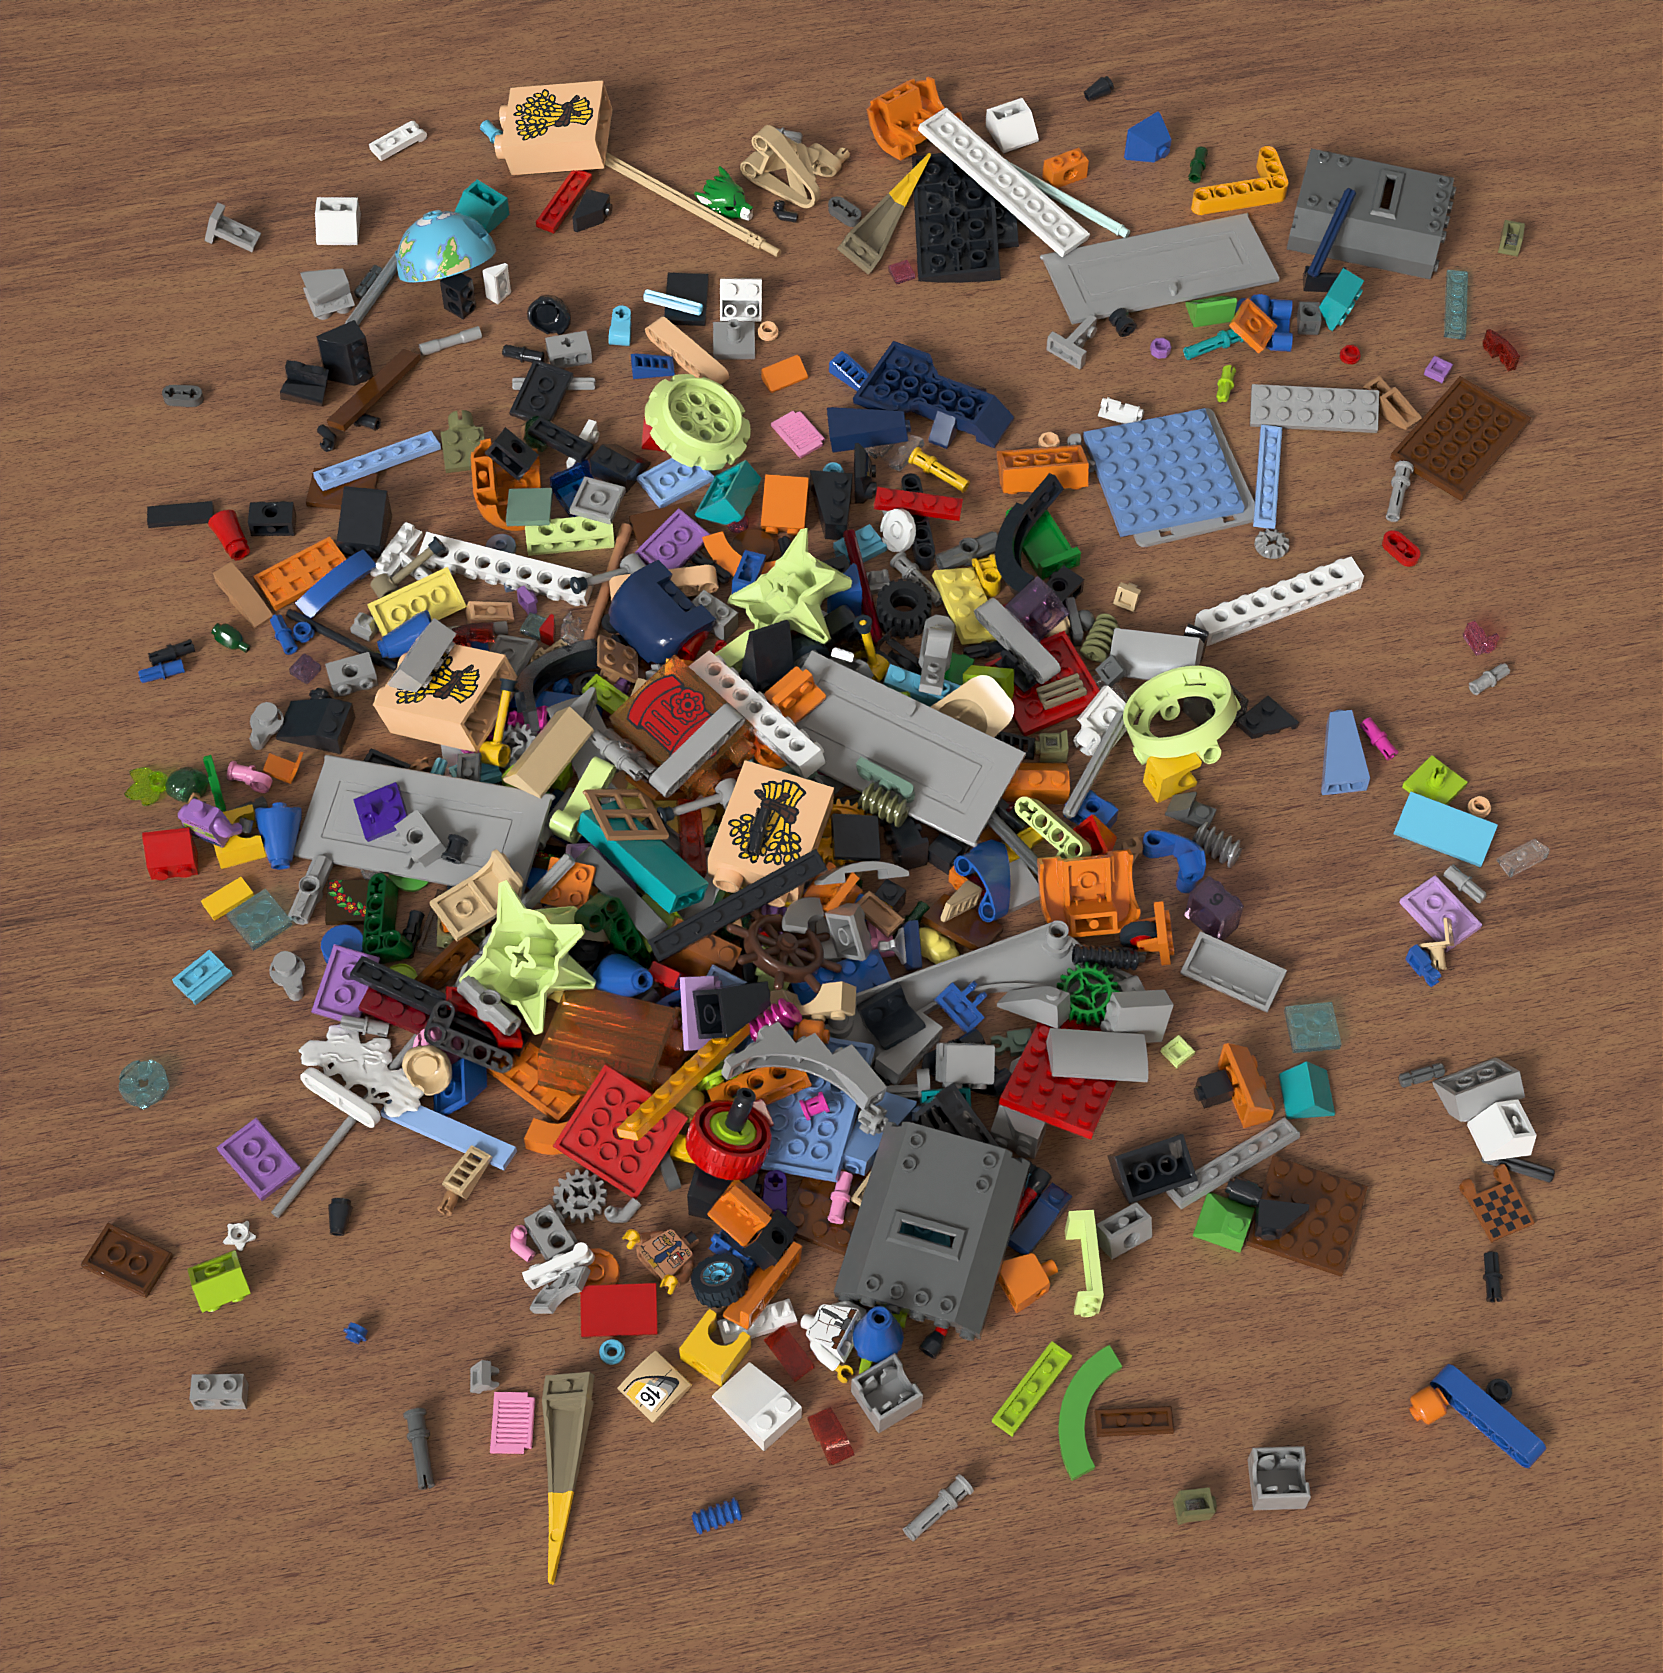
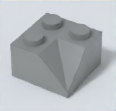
M999 1105L990 1134L999 1147L1012 1150L1020 1157L1035 1159L1045 1136L1047 1123Z

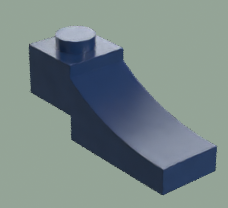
M1051 1183L1041 1194L1022 1223L1013 1232L1008 1246L1022 1256L1031 1254L1053 1229L1059 1217L1066 1211L1072 1195Z

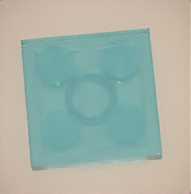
M266 889L226 914L227 919L253 951L293 925L292 920Z
M1332 1002L1285 1006L1284 1014L1293 1053L1340 1049L1342 1044Z

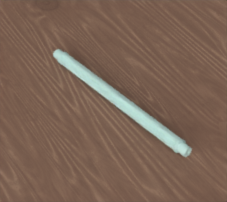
M1010 163L1047 196L1105 227L1117 236L1124 238L1129 236L1130 230L1125 228L1123 224L1114 221Z

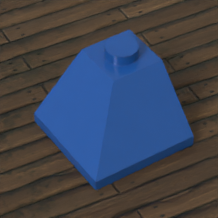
M1158 111L1128 129L1124 154L1126 160L1155 163L1170 153L1172 139Z
M464 1058L451 1065V1083L443 1092L433 1095L434 1111L447 1116L470 1103L487 1087L486 1067Z

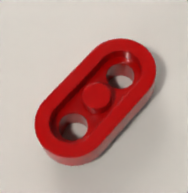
M1391 530L1384 534L1382 540L1383 548L1399 563L1407 567L1415 566L1418 563L1421 555L1419 548L1402 533Z

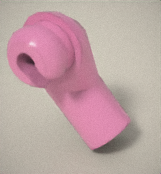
M517 1225L511 1232L510 1247L526 1262H530L536 1252L526 1245L527 1229L525 1226Z

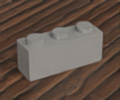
M921 1011L917 1015L925 1022L926 1028L888 1050L881 1048L874 1057V1069L885 1079L890 1080L893 1085H899L923 1059V1056L941 1040L943 1027Z

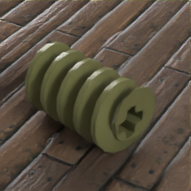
M1105 613L1097 616L1086 637V641H1084L1080 649L1083 657L1096 662H1104L1107 659V655L1111 651L1114 629L1120 628L1113 616Z
M870 783L863 791L858 807L862 806L864 811L870 810L872 815L878 814L880 819L886 818L890 824L894 822L895 826L899 828L906 820L910 811V806H906L907 799L904 798L899 803L898 794L891 799L890 790L883 795L882 786L875 791V783Z

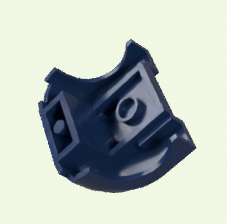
M659 559L635 571L622 583L612 599L608 613L610 616L609 622L613 628L646 662L652 661L656 664L664 665L666 664V658L675 659L682 646L694 635L702 631L710 632L716 618L702 604L696 607L671 581L673 574Z

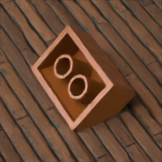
M675 916L670 928L684 920ZM711 934L661 963L691 977L707 976L712 964L731 973L742 948Z

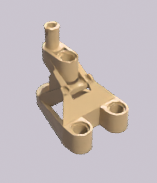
M766 125L752 138V145L758 152H753L740 164V170L752 183L802 208H810L820 199V189L815 182L814 174L823 177L834 176L841 169V164L850 157V153L847 150L842 154L846 149L842 147L833 155L817 143L812 144L808 148L804 144H798L773 126ZM786 168L789 186L769 172ZM804 185L811 193V200L807 199V194Z

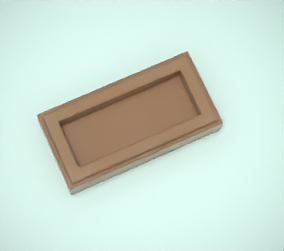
M870 890L856 903L860 904L863 909L865 919L888 938L904 923V918Z

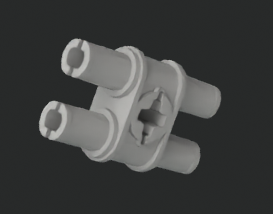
M612 728L607 729L604 732L605 735L600 730L594 729L588 741L600 749L602 757L609 759L616 769L624 770L635 781L640 780L643 775L649 780L658 769L646 759L643 751H639L635 745L631 744L632 742L629 739L621 738Z

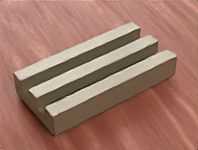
M1077 673L1036 688V693L1044 709L1047 710L1087 695V690L1083 687V682L1079 679ZM1076 688L1079 689V690H1076V691H1073V692H1071V693L1066 694V692H1068V691L1074 690V689H1076ZM1055 696H1060V697L1051 699V700H1049V701H1046V699H1049V698H1052V697H1055Z

